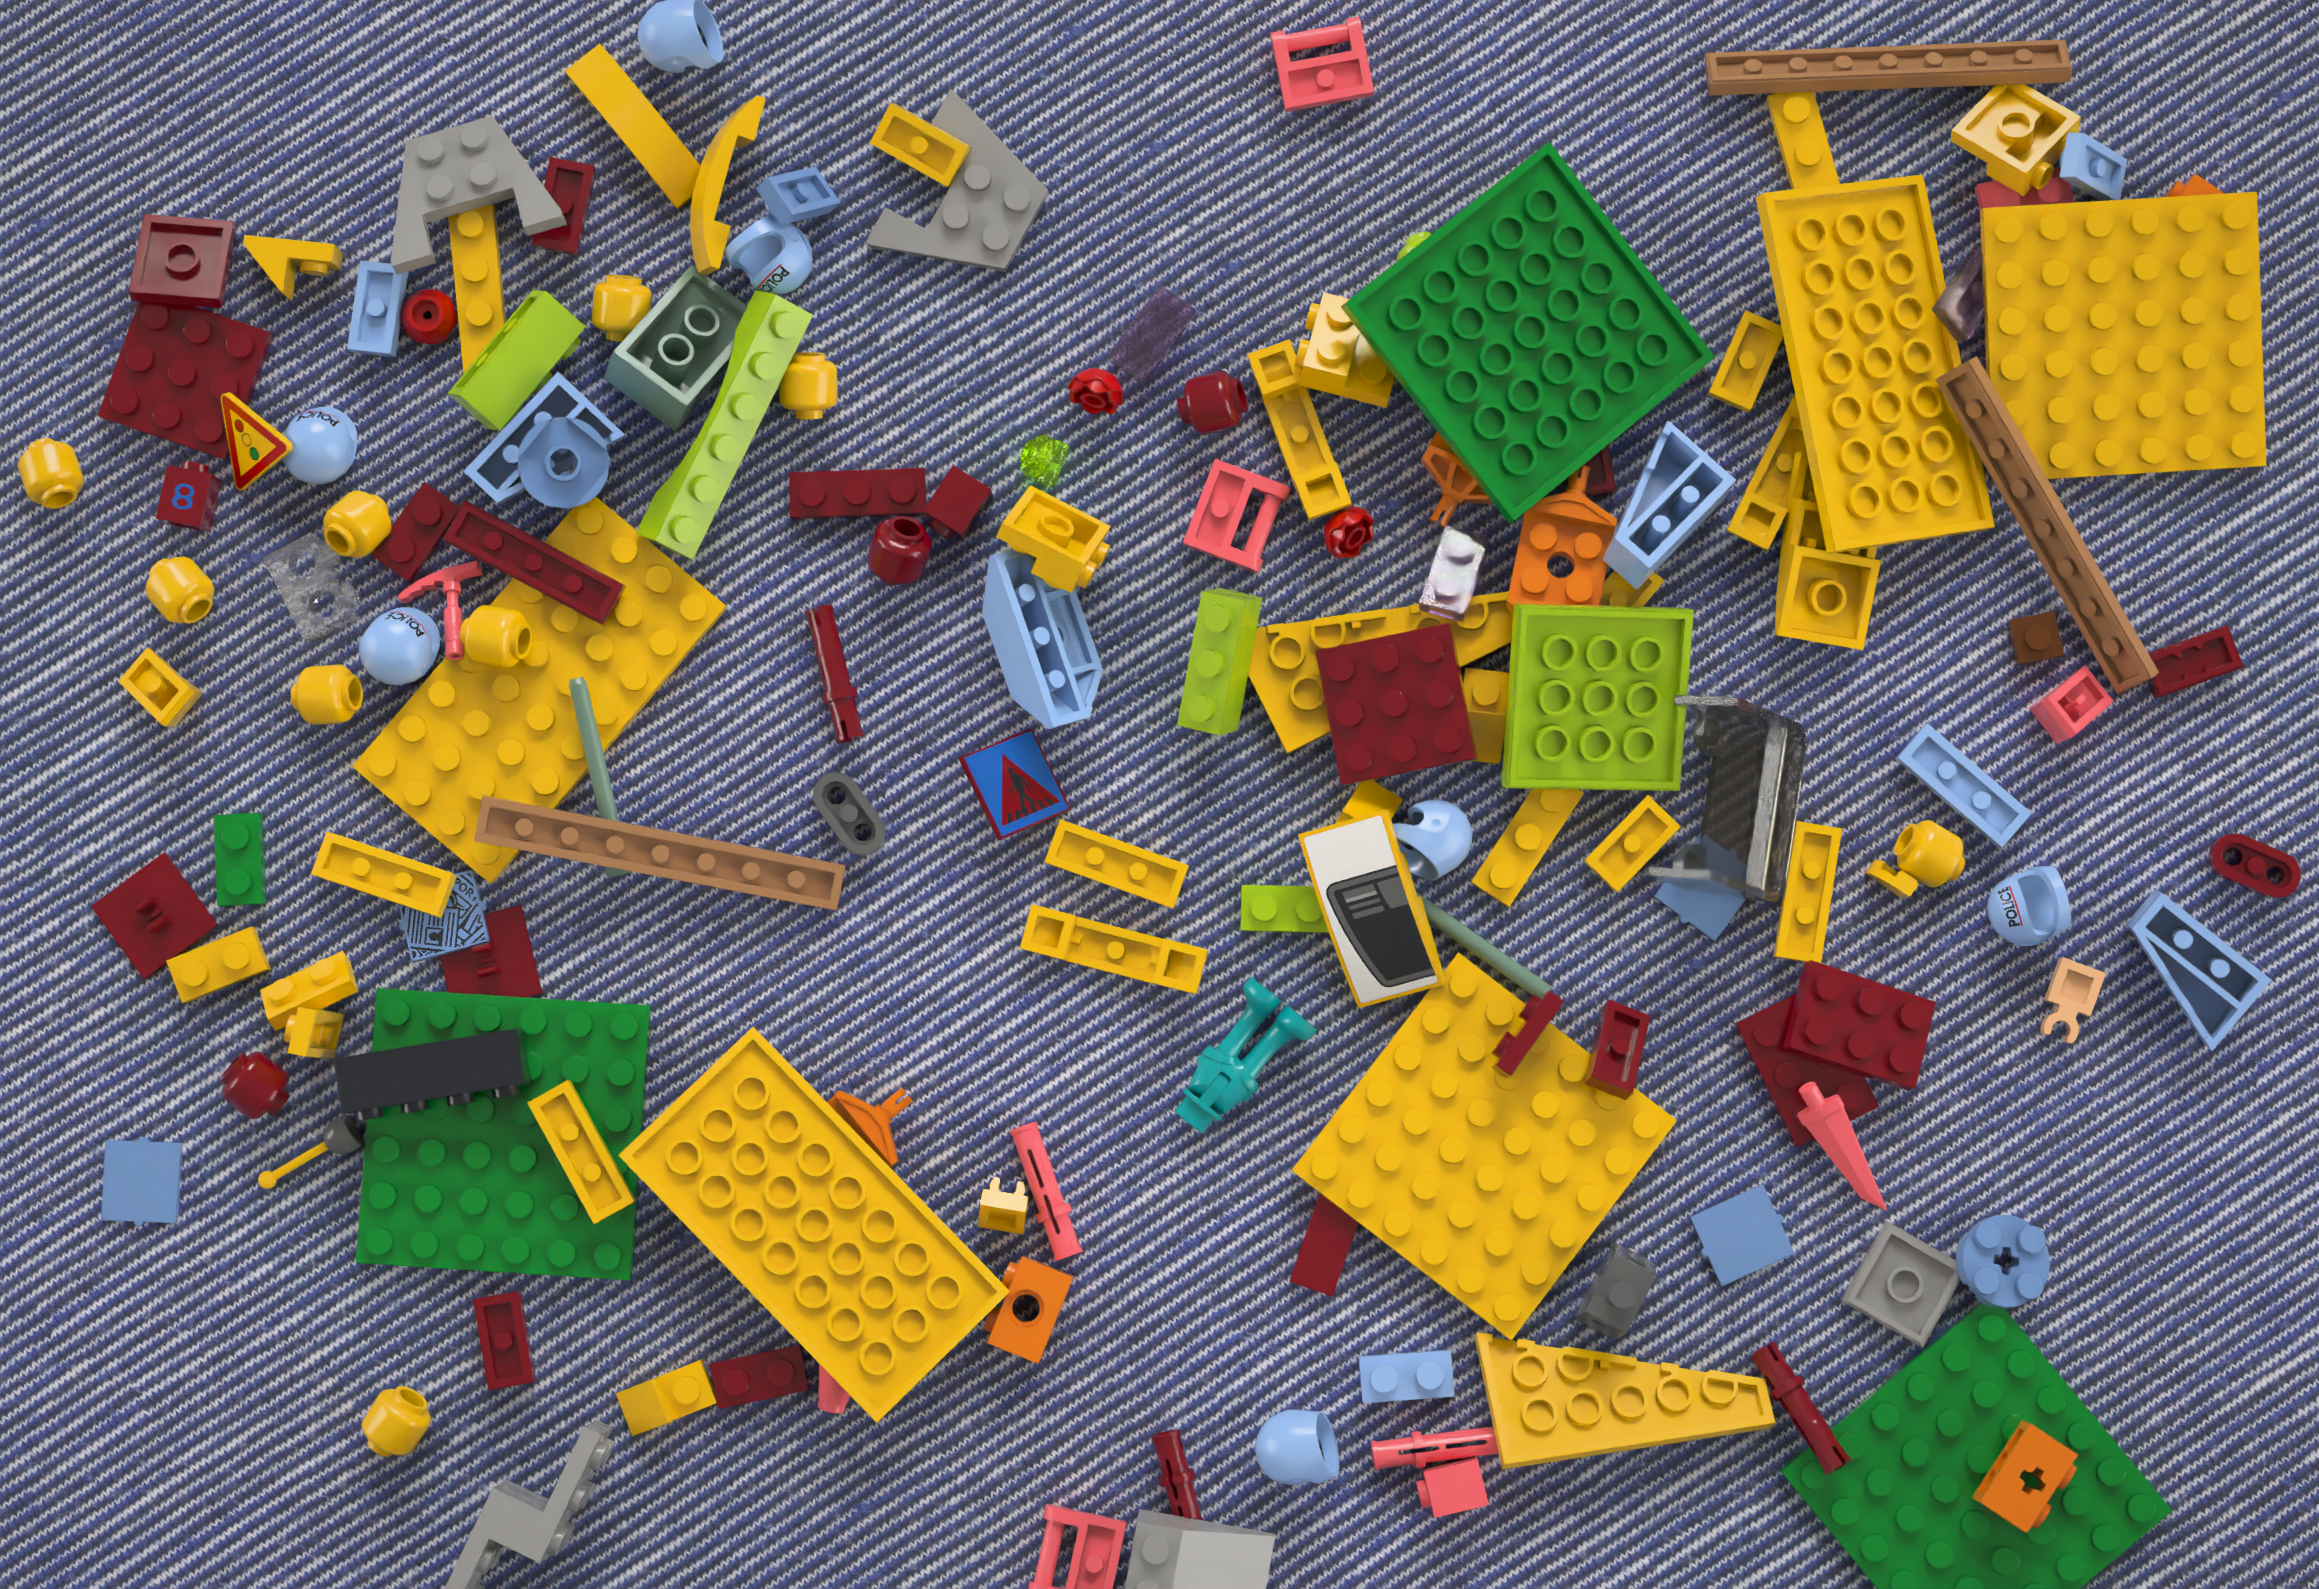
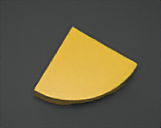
M1874 860L1865 872L1901 899L1910 897L1919 885L1916 879L1902 870L1896 872L1883 860Z

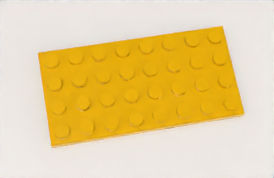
M1914 175L1766 192L1757 196L1756 202L1827 554L1986 531L1994 528L1995 525L1981 458L1935 380L1962 363L1924 176Z
M597 497L586 504L574 507L544 542L626 586L605 627L513 578L490 605L515 609L525 617L526 623L532 629V644L527 656L524 659H520L513 667L490 666L472 661L466 652L465 645H463L464 657L460 660H449L445 657L352 766L490 884L497 880L521 850L474 841L483 795L557 809L589 772L569 690L570 679L583 677L587 682L603 753H605L728 608L650 541L636 534L637 530Z
M754 1027L742 1036L618 1155L876 1423L1010 1292Z

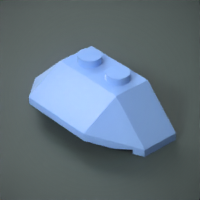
M1015 550L996 553L989 557L982 614L1011 698L1048 729L1089 718L1093 709L1091 705L1097 693L1103 668L1076 590L1074 589L1070 593L1064 589L1053 588L1046 584L1042 578L1032 574L1031 570L1037 558L1030 554L1020 553Z

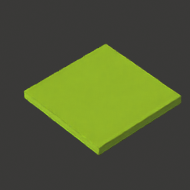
M1514 603L1501 785L1505 788L1680 791L1694 610L1668 607Z

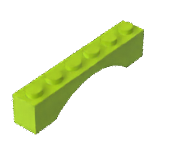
M755 290L735 330L728 369L710 414L684 459L655 493L636 534L673 553L692 560L694 559L813 314L776 294Z

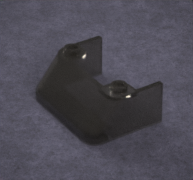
M1675 695V705L1698 714V719L1693 729L1694 740L1703 754L1712 757L1699 844L1688 843L1681 847L1673 860V868L1648 866L1647 876L1684 889L1754 901L1776 902L1783 895L1787 881L1807 747L1804 728L1798 722L1739 697Z

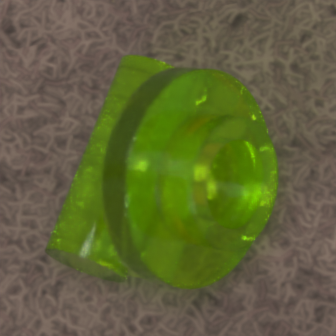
M1041 434L1028 441L1020 457L1023 473L1044 486L1054 488L1070 445L1045 434Z

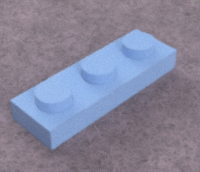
M1928 723L1919 730L1895 758L1997 848H2002L2032 814Z

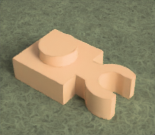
M2064 957L2059 958L2044 1001L2054 1004L2056 1007L2054 1013L2047 1015L2043 1019L2040 1028L2041 1034L2050 1035L2054 1023L2061 1021L2067 1028L2063 1042L2072 1044L2079 1034V1025L2076 1020L2077 1013L2087 1017L2091 1016L2106 973Z

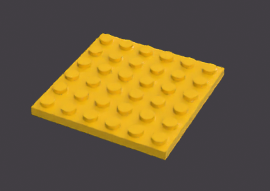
M2257 192L1980 209L1986 373L2047 479L2267 466Z
M1458 952L1443 971L1446 984L1429 989L1291 1171L1509 1340H1512L1677 1120L1636 1088H1634L1633 1094L1627 1100H1623L1585 1085L1584 1082L1591 1054L1550 1022L1511 1077L1505 1078L1491 1068L1498 1059L1491 1054L1498 1042L1507 1031L1515 1035L1523 1024L1524 1020L1518 1017V1015L1525 1006V1003Z

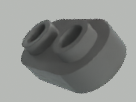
M832 772L822 776L814 787L813 800L815 806L837 837L854 854L866 856L877 852L885 842L886 827L854 780L846 774ZM835 788L843 789L846 795L845 800L838 805L832 804L829 800V794ZM860 825H869L872 829L870 839L859 841L855 835L856 829Z

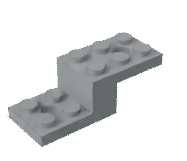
M599 1420L584 1426L550 1499L509 1480L493 1487L445 1589H485V1586L479 1584V1581L489 1568L494 1569L504 1547L514 1550L538 1563L551 1555L556 1556L559 1550L563 1551L575 1528L574 1525L568 1522L573 1512L577 1513L579 1508L583 1509L594 1489L595 1484L588 1480L593 1470L597 1471L599 1466L603 1467L614 1447L615 1441L608 1439L613 1427Z

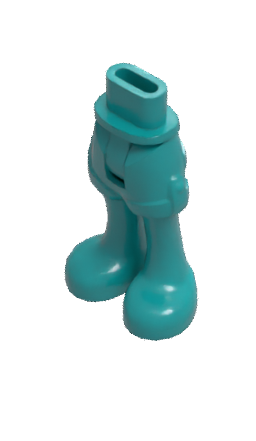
M1252 977L1243 985V994L1247 999V1003L1242 1016L1216 1048L1209 1045L1204 1049L1201 1056L1197 1058V1069L1190 1081L1189 1088L1185 1087L1183 1090L1187 1096L1175 1109V1112L1202 1134L1215 1118L1221 1121L1224 1118L1222 1114L1224 1115L1239 1102L1248 1101L1259 1086L1255 1080L1280 1047L1292 1039L1307 1041L1317 1031L1313 1025L1286 1004L1260 1041L1242 1060L1239 1059V1053L1260 1024L1282 1002V1000Z

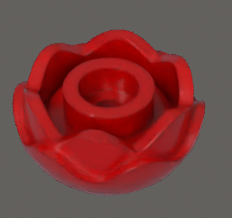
M418 290L411 294L402 306L401 324L406 335L414 342L431 345L440 344L446 340L447 336L457 325L458 315L451 298L439 290ZM427 312L432 313V317L429 320L424 318Z
M1088 368L1079 372L1071 379L1067 387L1070 390L1071 403L1081 404L1083 409L1090 414H1098L1105 411L1107 414L1112 415L1117 410L1118 405L1122 406L1123 391L1118 379L1110 372L1102 369Z
M1355 506L1337 510L1328 519L1324 528V542L1327 550L1338 559L1358 556L1361 546L1369 543L1374 537L1373 524L1375 521L1366 509Z

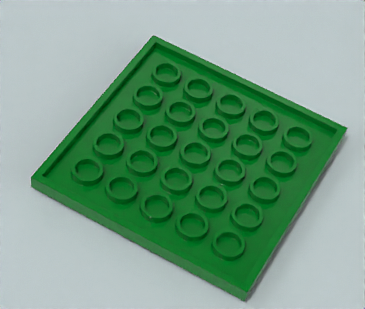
M1550 142L1546 143L1340 306L1508 523L1519 518L1715 358L1711 350Z
M377 988L372 1052L510 1029H523L532 1084L519 1086L520 1095L493 1099L492 1090L474 1093L475 1102L447 1106L446 1098L428 1101L429 1110L402 1114L401 1105L383 1108L384 1117L366 1121L356 1263L632 1280L640 1177L618 1155L643 1132L652 1006ZM567 1080L572 1082L637 1200L597 1224L592 1222L528 1105V1102Z
M1982 1303L1977 1304L1830 1427L1840 1445L1851 1458L1848 1464L1826 1476L1817 1458L1807 1446L1779 1470L1876 1589H2080L2173 1511L2004 1308H1993ZM2022 1420L2033 1424L2078 1455L2073 1462V1465L2076 1466V1471L2072 1479L2062 1490L2058 1487L2047 1502L2051 1505V1509L2046 1519L2036 1529L2031 1526L2028 1533L2017 1529L1971 1498ZM2024 1470L2019 1477L2025 1482L2024 1486L2027 1485L2033 1488L2036 1485L2037 1480L2033 1478L2030 1472Z

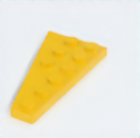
M1509 591L1430 604H1415L1387 610L1380 609L1315 618L1314 620L1287 624H1273L1257 628L1248 678L1286 754L1331 733L1316 650L1450 623L1452 624L1459 665L1462 668L1511 643L1513 613L1506 607Z
M1476 1332L1474 1337L1502 1470L1770 1429L1775 1424L1766 1382L1763 1378L1714 1370L1702 1372L1679 1368L1677 1364L1662 1362L1659 1365L1637 1361V1358L1574 1347L1565 1346L1564 1349L1536 1345L1535 1341L1517 1339V1341L1494 1338L1493 1334Z

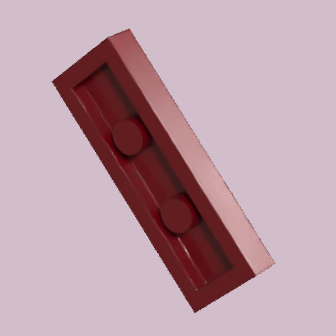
M925 468L789 472L790 518L792 520L925 515L923 511L927 506Z

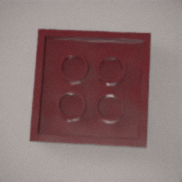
M138 302L97 416L101 419L229 462L230 452L221 395L230 392L246 406H249L274 335L269 331L195 306Z
M1445 623L1315 651L1342 786L1478 759L1452 624Z

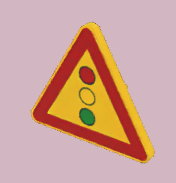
M228 392L221 395V404L235 486L238 490L242 491L251 486L290 453L293 446L291 441L278 432L275 427H272L232 393Z

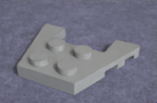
M950 90L931 124L971 146L970 152L927 228L885 207L866 240V244L868 247L876 250L898 251L905 253V255L949 260L951 263L1006 272L1049 193L1047 188L957 93Z
M493 115L406 141L391 254V264L397 275L436 263L427 223L516 197L521 221L527 236L567 225L559 206Z

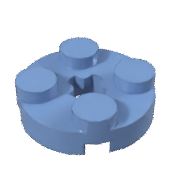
M558 417L542 421L526 434L519 447L518 470L522 484L532 497L549 507L571 509L586 504L600 493L608 478L610 458L605 442L592 426L582 420ZM568 450L573 452L575 457L572 463L576 467L575 471L572 474L566 471L560 475L555 474L552 471L556 465L554 460L551 459L553 454L558 452L564 455Z
M1996 1215L1979 1221L1969 1232L1964 1234L1957 1248L1956 1267L1963 1285H1968L1970 1290L1976 1295L1973 1297L1980 1303L1993 1308L2016 1307L2037 1298L2043 1292L2050 1270V1258L2045 1244V1235L2038 1227L2030 1225L2025 1220L2016 1216ZM2002 1250L2007 1251L2008 1256L2012 1258V1267L2008 1268L2007 1274H2003L2001 1266L1994 1264L1993 1260L1994 1256L2002 1254Z

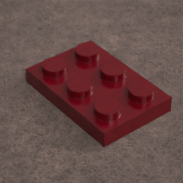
M1809 960L1804 962L1783 1050L1910 1091L1916 1089L1936 1002Z
M1795 993L1735 1022L1734 1025L1794 1146L1798 1147L1815 1139L1797 1117L1798 1112L1808 1107L1799 1093V1089L1804 1084L1815 1082L1824 1098L1838 1094L1844 1103V1109L1849 1121L1878 1108L1879 1105L1865 1076L1783 1050L1795 1002Z

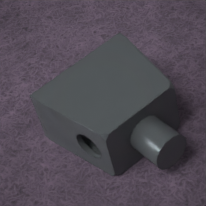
M1614 1241L1573 1318L1612 1340L1625 1335L1657 1276L1655 1263Z

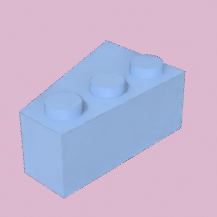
M557 372L473 460L464 472L498 504H501L526 490L518 470L519 447L526 434L538 423L558 417L582 420L601 435L606 447L626 436L569 381ZM569 450L564 455L555 452L551 457L556 463L552 471L557 474L571 467L575 454Z
M2157 889L2150 894L2126 923L2205 1046L2211 1051L2216 1048L2272 981V979Z

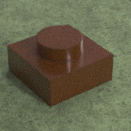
M2055 611L2007 621L2016 666L2058 658L2064 655Z

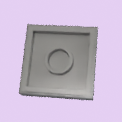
M1885 1221L1840 1301L1923 1348L1961 1281L1957 1272L1956 1260L1890 1222Z

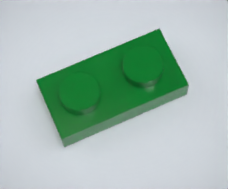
M263 814L214 815L217 906L267 904Z

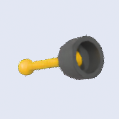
M346 1114L332 1120L324 1131V1141L273 1172H262L258 1178L259 1185L264 1189L274 1187L277 1179L327 1150L336 1154H347L363 1145V1139L357 1126Z

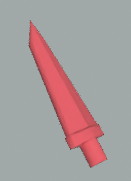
M1815 1082L1804 1084L1799 1089V1093L1808 1107L1797 1113L1803 1126H1806L1859 1197L1888 1211L1840 1096L1836 1094L1824 1098Z

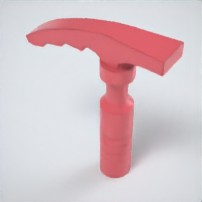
M478 561L434 572L411 584L398 595L402 604L413 601L414 597L423 595L425 591L437 590V586H443V595L447 597V607L444 609L445 657L449 660H460L464 657V646L460 640V630L463 623L462 609L458 607V596L461 595L460 582L483 575L482 567Z

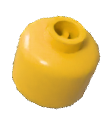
M615 274L606 275V281L597 283L594 287L592 324L594 327L606 331L605 339L622 342L651 310V290L642 285V278Z
M794 353L779 384L780 404L786 409L795 410L796 419L823 418L822 410L829 409L837 404V368L833 362L825 360V353Z
M50 438L36 440L29 445L28 450L21 455L18 461V470L28 498L46 508L55 509L69 505L77 498L84 485V477L72 446L64 442L54 441Z
M355 490L347 493L326 512L323 518V532L326 543L337 554L345 557L362 558L369 555L391 532V519L386 503L377 495H370L363 491Z
M180 556L162 559L151 568L146 582L145 593L150 602L169 622L190 624L199 621L210 611L213 605L214 585L192 559Z
M484 605L479 606L473 611L470 618L464 620L460 630V640L465 645L469 658L475 663L502 668L513 667L529 653L532 644V629L519 611Z
M341 664L307 667L300 673L297 682L291 688L293 707L299 710L302 718L312 725L347 722L359 710L363 701L361 681L356 675L352 674L350 669Z
M1931 820L1921 821L1918 824H1909L1899 835L1894 847L1898 868L1930 888L1939 887L1948 880H1956L1965 866V858L1962 857L1964 850L1962 839Z
M405 1386L381 1391L361 1424L363 1433L368 1439L367 1444L370 1449L384 1457L410 1454L431 1422V1416L427 1409L428 1403L425 1398L415 1390Z

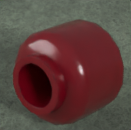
M1223 370L1188 380L1184 386V397L1177 400L1179 414L1185 425L1191 423L1193 428L1201 435L1212 434L1239 425L1242 413L1248 410L1246 394L1238 377L1232 379Z
M897 516L882 521L876 527L867 555L868 565L887 584L900 585L914 582L924 572L932 541L923 526L913 518Z
M243 1052L240 1053L219 1079L224 1084L221 1091L224 1100L250 1119H258L266 1112L272 1117L275 1116L290 1097L284 1091L289 1082L288 1073L261 1052H253L248 1056Z

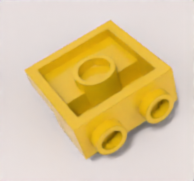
M2025 84L1995 85L1952 129L1951 142L1987 162L1986 175L2024 196L2032 187L2041 190L2048 183L2054 171L2053 165L2060 159V155L2065 149L2067 133H2079L2081 116Z
M1323 292L1321 303L1311 302L1304 329L1313 331L1310 341L1301 339L1294 364L1295 366L1303 367L1299 385L1387 408L1395 376L1340 307L1349 299Z
M1030 485L1002 522L996 537L1008 543L1013 550L1030 554L1037 558L1031 570L1032 574L1042 578L1046 584L1053 588L1064 589L1072 593L1077 585L1086 589L1095 570H1099L1111 546L1104 542L1111 526Z

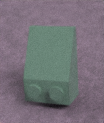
M691 264L613 351L603 379L676 432L702 403L727 370L733 349L735 330L747 305L708 276L698 273L697 268Z

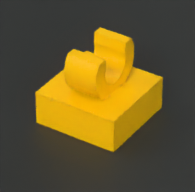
M994 1177L990 1183V1190L983 1189L978 1227L1023 1235L1029 1197L1024 1196V1182L1018 1181L1016 1192L1012 1194L1000 1192V1178Z

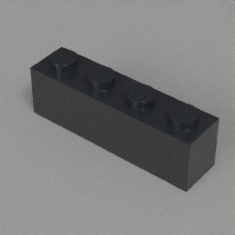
M510 1029L333 1059L341 1114L355 1113L356 1121L384 1117L383 1108L400 1105L402 1114L429 1110L428 1101L446 1098L447 1106L475 1102L474 1093L491 1090L493 1099L520 1095L519 1086L532 1084L523 1029Z

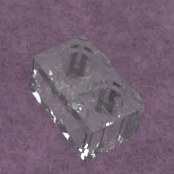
M310 533L263 557L303 639L314 643L361 619L355 606L361 604L358 594L349 580L342 582L335 566L341 564L340 559L326 541L322 542L319 537ZM306 555H313L316 562L314 571L307 577H299L296 572L297 562ZM333 595L336 601L335 610L331 615L320 618L316 612L317 602L323 596Z

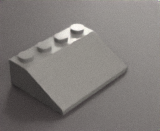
M1139 1509L1125 1589H1266L1276 1534Z

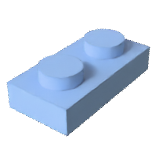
M2067 133L2065 149L2060 155V178L2099 201L2120 200L2127 159L2085 133Z
M360 260L347 346L349 351L396 357L408 272L397 275L392 264Z
M1450 1349L1359 1356L1362 1403L1455 1397Z

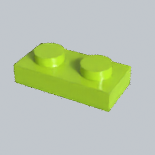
M1241 885L1240 931L1329 933L1314 886Z

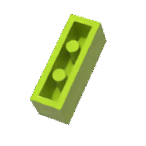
M532 290L447 394L487 429L501 431L523 409L521 405L532 392L537 394L553 376L550 370L560 358L563 360L568 358L577 349L581 342L578 336L586 326L547 291Z
M1223 588L1202 591L1177 722L1178 726L1215 735L1238 731L1263 597Z

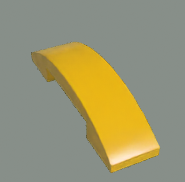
M599 43L565 72L637 158L676 209L679 210L692 199L700 164L623 69Z
M757 95L747 101L726 120L713 138L700 165L693 190L690 211L691 245L696 268L700 274L708 275L720 268L731 226L715 221V215L734 146L743 148L755 140L766 100L764 97Z
M1290 339L1247 354L1273 432L1308 520L1351 506V499L1337 462H1334L1306 387L1299 385L1302 370L1301 367L1294 365L1296 354Z
M1795 394L1781 418L1726 530L1765 551H1768L1788 511L1786 504L1795 452L1807 453Z
M1031 904L1020 949L1193 994L1198 992L1208 954V949L1154 937Z

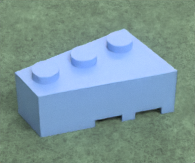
M1667 421L1651 450L1603 557V561L1637 590L1716 510L1726 498L1736 479L1671 422Z

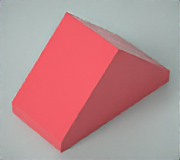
M2085 665L2029 709L2055 743L2059 744L2080 732L2109 706L2113 699Z

